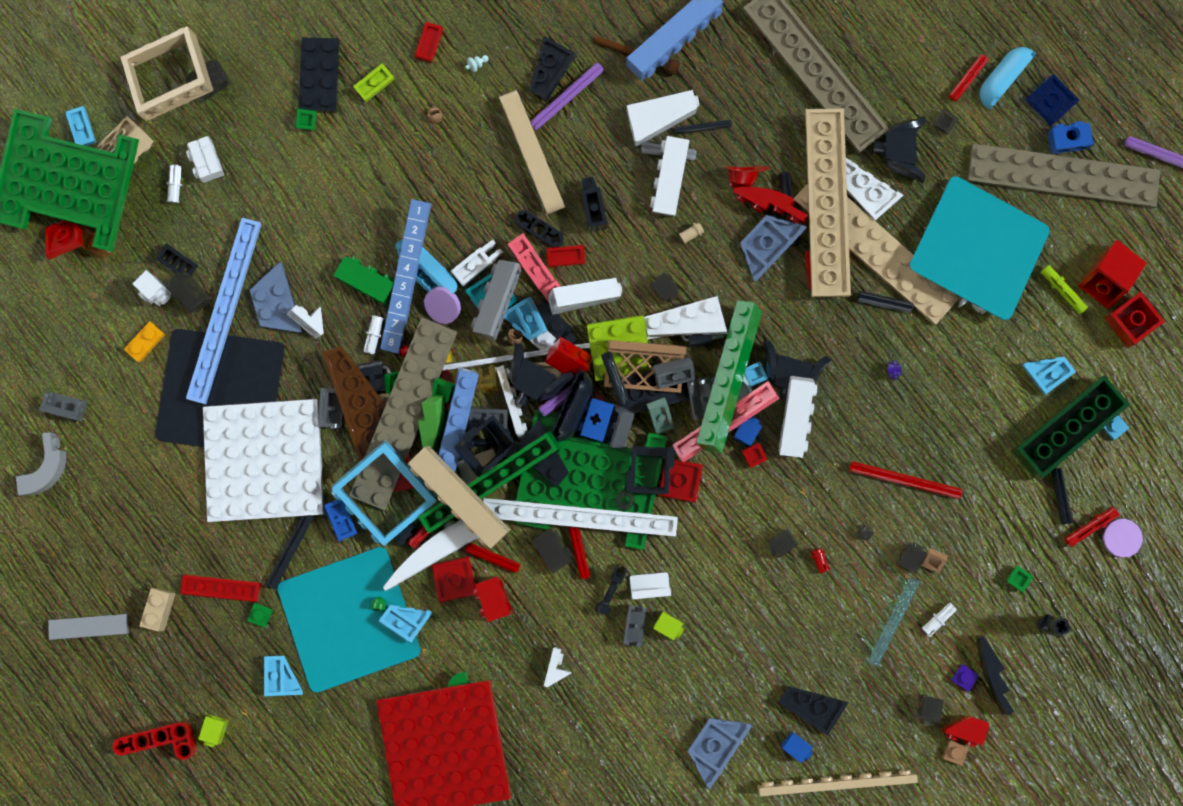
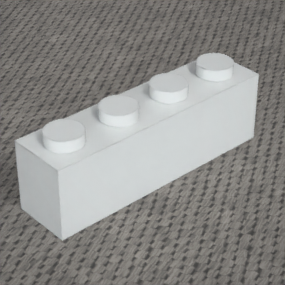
M667 136L666 141L662 140L660 151L664 152L663 159H659L657 166L660 176L655 178L653 189H657L656 197L652 196L650 203L653 213L675 217L690 140Z
M790 376L778 449L780 455L803 458L804 452L808 450L806 435L810 434L811 431L809 416L813 415L814 404L812 403V397L816 396L817 385H815L813 379Z

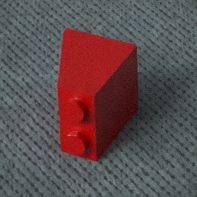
M1116 240L1104 251L1078 287L1106 309H1109L1129 292L1147 262Z

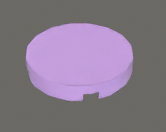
M435 287L425 296V309L428 315L438 323H452L460 314L461 306L458 297L454 293L449 292V289Z
M1118 519L1108 523L1102 535L1106 550L1117 557H1130L1136 554L1141 548L1143 541L1142 532L1138 525L1127 519Z

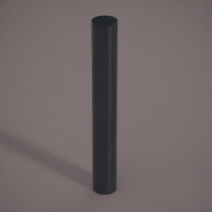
M731 120L674 127L675 134L731 127Z

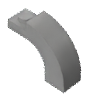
M51 432L42 433L44 461L41 467L34 473L16 476L18 496L40 494L51 488L61 477L66 464V451L58 450L60 440L56 434Z

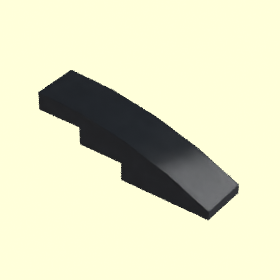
M978 635L975 638L984 677L1002 713L1010 715L1014 710L1003 695L1009 691V688L999 674L1005 668L984 636Z

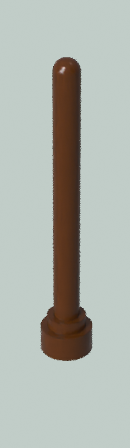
M599 36L593 38L594 43L627 55L636 50ZM669 59L661 67H664L669 74L675 75L680 61Z

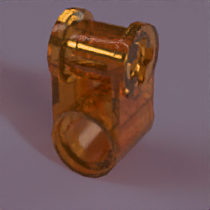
M82 226L83 246L80 247L101 258L109 256L111 251L103 249L97 251V248L92 247L95 233Z

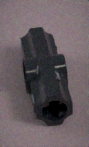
M1046 614L1044 618L1038 619L1036 623L1039 632L1053 635L1057 638H1060L1063 634H1068L1071 629L1067 619L1054 617L1050 614Z

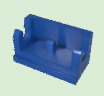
M335 500L324 505V510L338 543L357 534L350 514L342 500Z

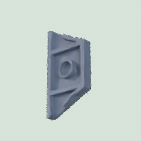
M766 215L742 240L740 244L755 282L807 229L805 226Z
M278 263L250 289L259 324L263 328L303 333L302 327L287 315L295 304L283 264Z
M709 718L687 750L709 789H711L751 729V724Z

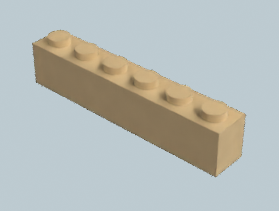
M430 446L424 447L408 463L411 466L410 470L417 477L420 476L425 481L424 485L439 495L438 499L444 505L447 504L452 509V514L458 519L461 518L466 523L465 527L471 533L475 532L477 534L479 542L484 547L491 549L510 531L501 519Z

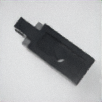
M542 301L537 306V309L548 332L556 340L562 337L575 344L577 339L571 334L573 331L571 326L558 314L552 315L550 306Z

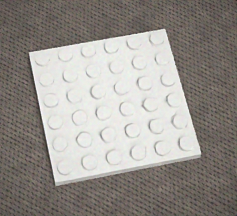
M318 399L203 407L207 522L324 515Z

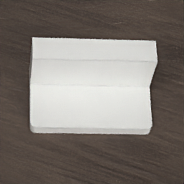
M667 572L630 576L632 599L671 596Z

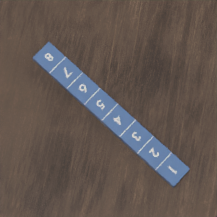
M411 199L381 344L382 350L400 353L399 350L403 343L432 203Z

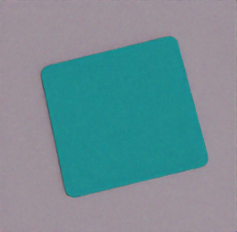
M952 177L912 257L910 268L918 275L1002 320H1008L1013 315L1047 240L1050 229L1043 222L959 177Z
M378 547L280 582L277 590L309 687L313 692H321L416 658L421 652L417 636L411 644L379 623L380 618L385 612L370 609L371 602L375 597H382L386 601V610L390 605L407 608L399 584L388 591H385L383 588L395 573L388 551L383 547Z

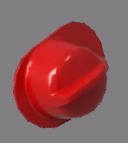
M768 166L724 167L729 170V185L733 188L751 187L755 183L759 171L770 169Z

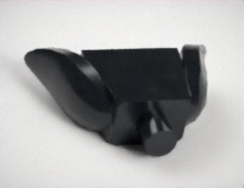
M925 115L893 125L883 136V142H873L872 153H882V162L887 164V167L892 172L922 184L926 176L915 165L917 130L927 122Z
M770 340L763 341L766 375L769 381L773 383V386L781 388L780 400L786 401L790 376L810 378L816 383L826 365L832 360L825 356L820 358L815 364L783 355H776L772 342Z
M515 343V351L509 371L510 382L514 385L513 388L520 392L515 403L525 408L530 398L536 402L549 400L574 379L575 375L573 372L556 377V375L525 359L522 344Z

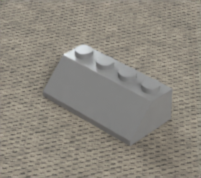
M499 260L497 264L493 265L491 270L492 280L487 282L484 289L486 296L484 300H480L478 305L479 315L477 318L474 317L471 324L473 334L494 342L496 341L521 274L519 263Z

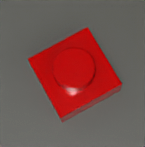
M760 443L742 451L750 469L768 460Z

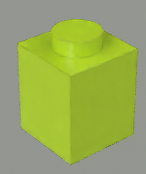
M662 611L653 629L674 640L676 637L679 639L684 631L682 625L684 623Z
M213 715L205 716L198 740L204 741L203 744L210 747L221 744L229 720Z

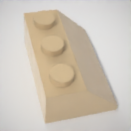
M127 116L95 148L114 153L118 134L139 139L134 161L136 163L138 157L143 152L148 151L154 141Z

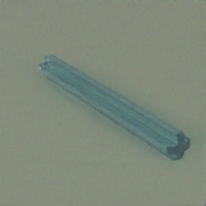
M909 578L868 660L871 665L876 667L879 665L920 584L917 579Z

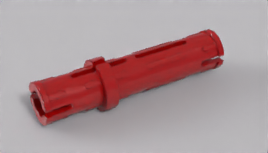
M1111 506L1102 514L1093 516L1094 519L1064 537V540L1072 548L1100 528L1104 529L1106 524L1119 517L1120 514L1114 506Z

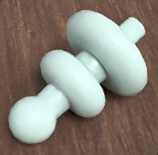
M486 55L482 56V58L476 56L474 59L469 57L467 59L468 65L465 68H470L472 72H477V67L481 68L482 63L487 62L489 58Z

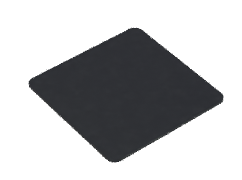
M186 329L174 330L171 335L155 432L156 438L163 442L204 447L203 407L276 402L285 350L283 344L275 341L227 335L205 405L187 400L186 396L206 332Z

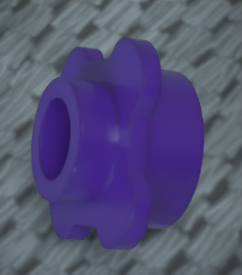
M894 360V363H888L889 378L898 380V376H901V364H897L896 360Z

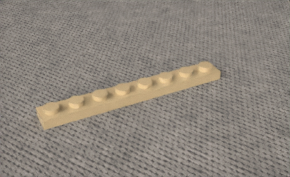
M899 770V774L883 771L879 772V775L872 776L871 773H861L860 777L853 778L852 775H840V779L824 776L820 777L821 780L813 781V778H803L801 782L793 783V780H782V784L766 781L762 782V785L757 786L759 796L909 784L918 783L917 775L911 772V770Z

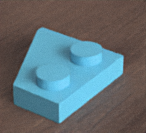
M1065 356L1028 362L1021 365L1043 395L1050 392L1076 372Z

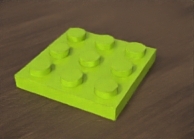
M644 315L587 324L595 380H605L606 368L601 354L607 352V340L648 343ZM612 352L617 365L624 358L620 353ZM634 354L628 359L634 367L643 361L638 354ZM625 361L618 369L625 376L632 370V367ZM646 363L637 369L639 373L651 370Z

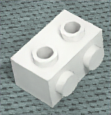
M147 270L133 283L140 291L138 295L151 305L153 303L158 306L165 304L173 293Z

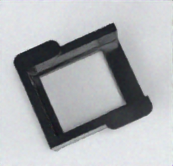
M494 415L484 420L478 427H472L462 436V441L453 447L477 477L487 473L503 457L506 459L511 457L520 448L519 444L513 440ZM483 428L501 449L485 466L480 464L465 445Z
M631 446V470L627 473V492L669 494L670 469L674 467L675 458L674 448ZM636 455L665 457L664 487L635 486Z

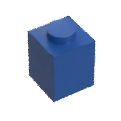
M754 417L749 418L739 425L733 439L750 447L762 427L759 424L760 421Z
M792 731L780 746L800 763L803 760L806 762L813 753L811 751L813 747Z

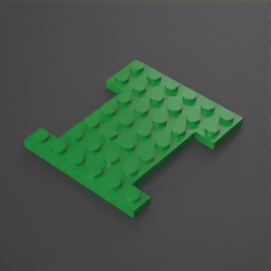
M14 109L0 167V223L27 229L32 211L97 228L92 247L113 252L139 139L118 134L115 151L112 153L48 137L52 118Z
M536 409L532 427L540 420L546 433L552 431L559 414L550 412L548 415L543 416L539 409ZM648 433L646 447L665 448L667 437ZM572 436L566 441L558 442L561 448L557 452L569 472L565 479L555 487L532 466L522 473L516 498L518 502L651 514L655 494L627 492L626 480L627 473L631 470V448H612L607 443ZM636 455L635 486L657 487L663 456ZM511 521L546 530L550 529V524ZM628 532L625 546L644 550L647 534Z

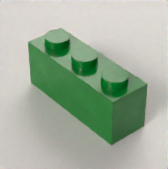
M344 256L333 276L342 283L386 306L392 295L394 279L386 274L384 276L377 274L378 270L369 265L367 267L360 264L361 261L353 256L351 258Z

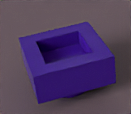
M961 664L951 681L969 692L979 675Z

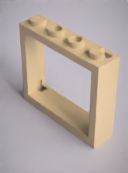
M188 26L180 28L176 32L163 36L121 57L137 114L145 121L151 120L213 91L197 37ZM187 43L198 79L145 103L134 67Z

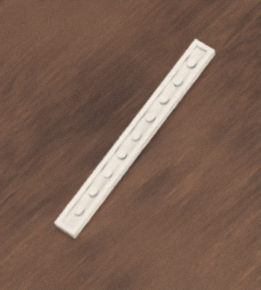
M484 498L483 501L501 520L676 537L678 517L487 498Z

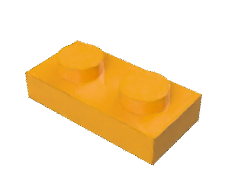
M149 321L124 350L140 363L166 334Z

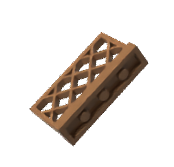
M607 340V352L620 353L624 358L616 365L617 369L625 361L632 367V370L625 376L619 371L622 382L625 380L627 383L624 384L625 388L681 393L682 383L677 384V388L664 387L658 389L657 384L650 386L646 379L654 373L653 367L648 363L652 356H658L662 361L660 364L666 363L672 357L683 359L684 355H686L685 346ZM634 354H638L643 359L636 367L628 360ZM646 363L652 371L643 378L637 369ZM605 370L604 386L613 387L609 383V376L607 370ZM633 372H636L641 378L636 385L630 384L626 379Z

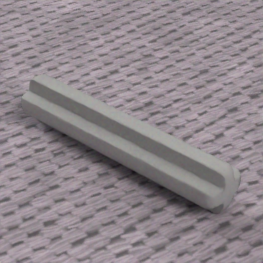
M642 143V153L664 155V152L660 151L662 144ZM688 148L686 159L695 160L697 151Z

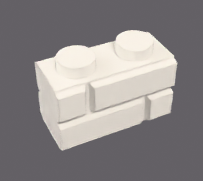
M206 136L187 144L189 150L186 153L190 162L193 161L195 165L192 170L196 179L199 178L205 183L224 176L213 142L209 137Z

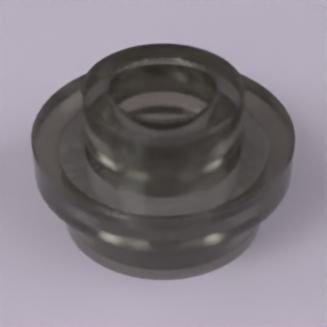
M621 491L617 494L615 502L618 508L628 510L634 505L635 498L632 493ZM623 497H627L629 499V502L627 504H623L621 502V499Z

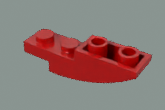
M738 187L733 190V193L736 195L735 199L744 204L747 201L752 204L754 210L760 213L762 211L768 213L770 207H773L772 210L779 215H782V213L788 215V219L796 224L799 222L804 224L808 218L807 214L793 207L795 203L794 198L778 191L760 187Z

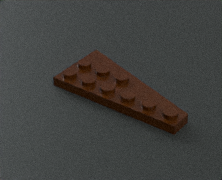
M340 346L322 353L360 462L366 456L386 404L344 348Z

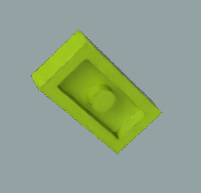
M380 64L353 87L362 99L368 102L394 81L395 78L383 64Z

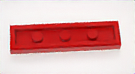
M183 574L180 594L259 602L261 583Z

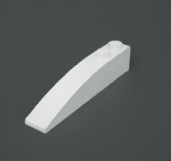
M462 519L456 523L452 520L444 525V530L425 542L396 570L383 587L384 590L388 591L479 537L475 532L471 533L465 527L466 523Z

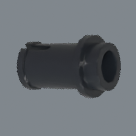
M411 523L396 535L394 539L401 546L403 544L406 545L408 538L418 529Z

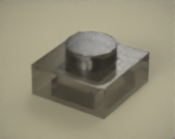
M943 108L932 126L948 135L959 118Z

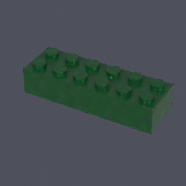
M1103 375L1094 380L1011 451L1036 480L1043 479L1130 404L1109 379Z

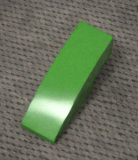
M431 396L422 402L424 417L418 421L423 448L430 446L434 451L438 448L445 422L444 396Z

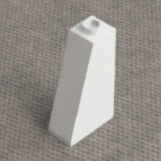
M693 90L627 105L626 112L635 146L641 145L643 142L650 140L696 114L697 107H699V99L697 95L694 96Z
M616 278L553 288L548 295L552 315L616 301L621 297L622 287L620 283H617Z

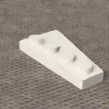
M846 158L847 193L876 221L903 195L891 189L886 183L880 182L872 174L865 172L857 164Z
M717 296L644 317L649 337L685 336L692 334L709 335L711 333L728 334Z

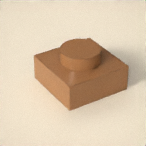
M930 548L923 558L921 566L940 573L947 562L948 555Z
M948 740L943 759L963 766L969 747Z

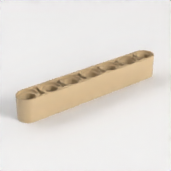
M517 90L499 96L546 214L548 215L565 208Z

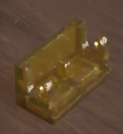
M489 365L490 375H484L482 369H479V384H477L479 392L499 391L495 365Z

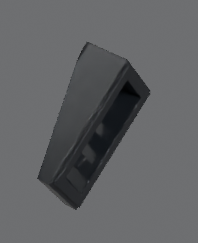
M167 243L155 258L187 281L198 267L196 263ZM170 250L172 254L169 256L167 261H165L163 258ZM175 255L179 256L173 266L169 264ZM183 259L185 261L184 264L181 266L179 270L176 269L177 265ZM188 263L192 265L186 274L182 273Z

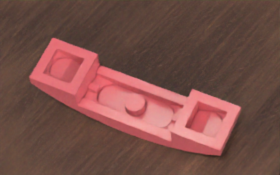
M522 233L507 245L549 303L548 295L551 290L561 286L551 275L533 246Z

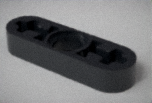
M520 210L516 213L515 223L519 228L551 248L563 245L564 236L559 230L526 210ZM520 216H527V220L532 223L530 229H528V223H520ZM536 225H543L545 231L542 234H536L534 232ZM548 230H551L549 232L551 236H559V243H552V238H550L549 236H547V238L544 239V237L548 233Z

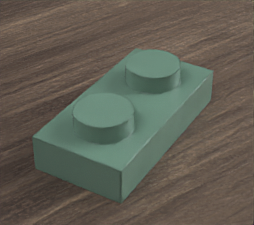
M665 397L647 404L657 435L674 429Z

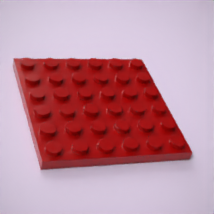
M491 680L376 700L395 806H473L512 798Z

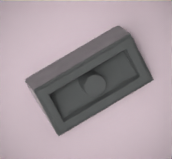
M690 357L653 366L658 389L695 380L694 365Z
M619 405L614 406L605 440L612 448L624 449L634 414Z

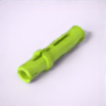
M1050 264L1040 272L1052 284L1051 287L1055 288L1075 309L1078 315L1088 308L1064 281L1065 278L1063 276L1060 277Z

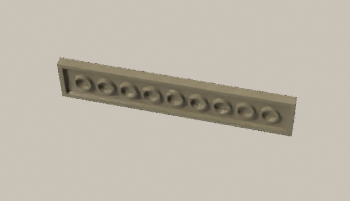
M752 0L743 7L745 14L821 108H844L845 137L858 153L888 132L889 128L785 0Z
M973 144L971 146L967 182L1155 208L1157 207L1160 170Z
M421 317L366 456L387 440L406 461L419 429L418 421L424 417L422 402L433 394L434 380L441 375L458 333L457 331ZM382 453L358 474L349 496L386 510L401 472Z

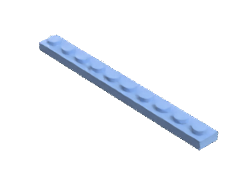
M246 218L241 219L186 396L187 400L205 405L207 403L262 225L260 222Z

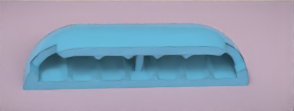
M1018 47L1011 50L1002 59L980 88V99L987 109L991 110L1036 55V52L1026 47Z
M403 239L398 241L395 247L398 257H400ZM422 247L416 281L427 292L435 287H445L452 294L455 293L457 283L454 277Z

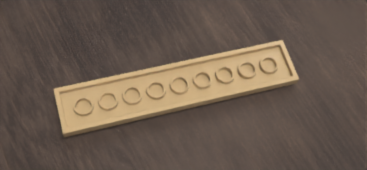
M844 108L806 109L811 297H850Z
M806 185L796 195L794 200L809 215L808 185ZM847 197L849 251L906 301L912 302L914 304L913 307L933 325H936L960 297L913 272L910 268L913 254Z

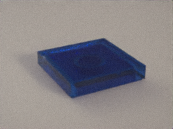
M1054 73L1025 99L1050 126L1054 125L1079 101Z

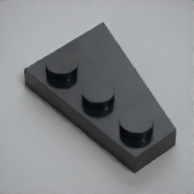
M544 36L543 47L539 54V62L530 87L531 94L547 102L576 58V53Z
M540 420L518 442L520 448L516 452L546 434ZM557 451L533 466L555 487L569 474Z
M787 686L778 700V703L826 735H829L849 703Z

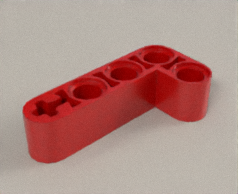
M187 721L123 736L116 739L112 745L114 753L119 756L169 743L173 744L174 753L180 760L189 759L197 752L193 727ZM179 726H183L185 728L184 736H181L178 733ZM160 731H164L166 734L164 741L159 738ZM141 736L147 739L145 746L140 743ZM132 742V745L129 747H121V744ZM184 745L189 747V755H185L182 752Z

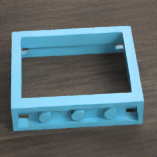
M387 440L382 442L332 486L334 497L338 501L342 500L346 504V510L351 515L355 514L358 517V523L365 530L368 528L372 533L371 537L378 544L381 543L383 546L437 501V496L424 485L420 477L412 473L411 467ZM382 453L387 456L426 500L385 536L342 489L344 485Z

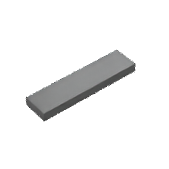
M128 614L48 620L49 640L129 633Z

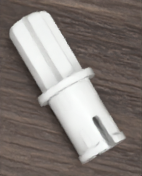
M170 165L169 182L166 183L168 185L167 202L179 203V192L182 186L180 184L181 166Z
M372 316L369 331L366 332L365 353H375L378 338H381L380 331L384 318Z
M948 603L937 615L934 613V617L922 629L931 637L942 625L945 626L944 622L957 609L951 603Z

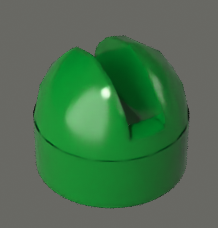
M375 597L371 602L370 609L385 612L386 601L382 597Z

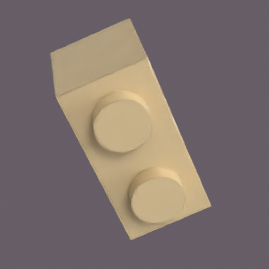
M151 588L140 627L158 632L164 631L176 593L159 588Z

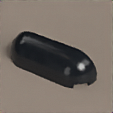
M580 368L577 370L551 431L557 442L566 441L575 434L593 393L591 377Z

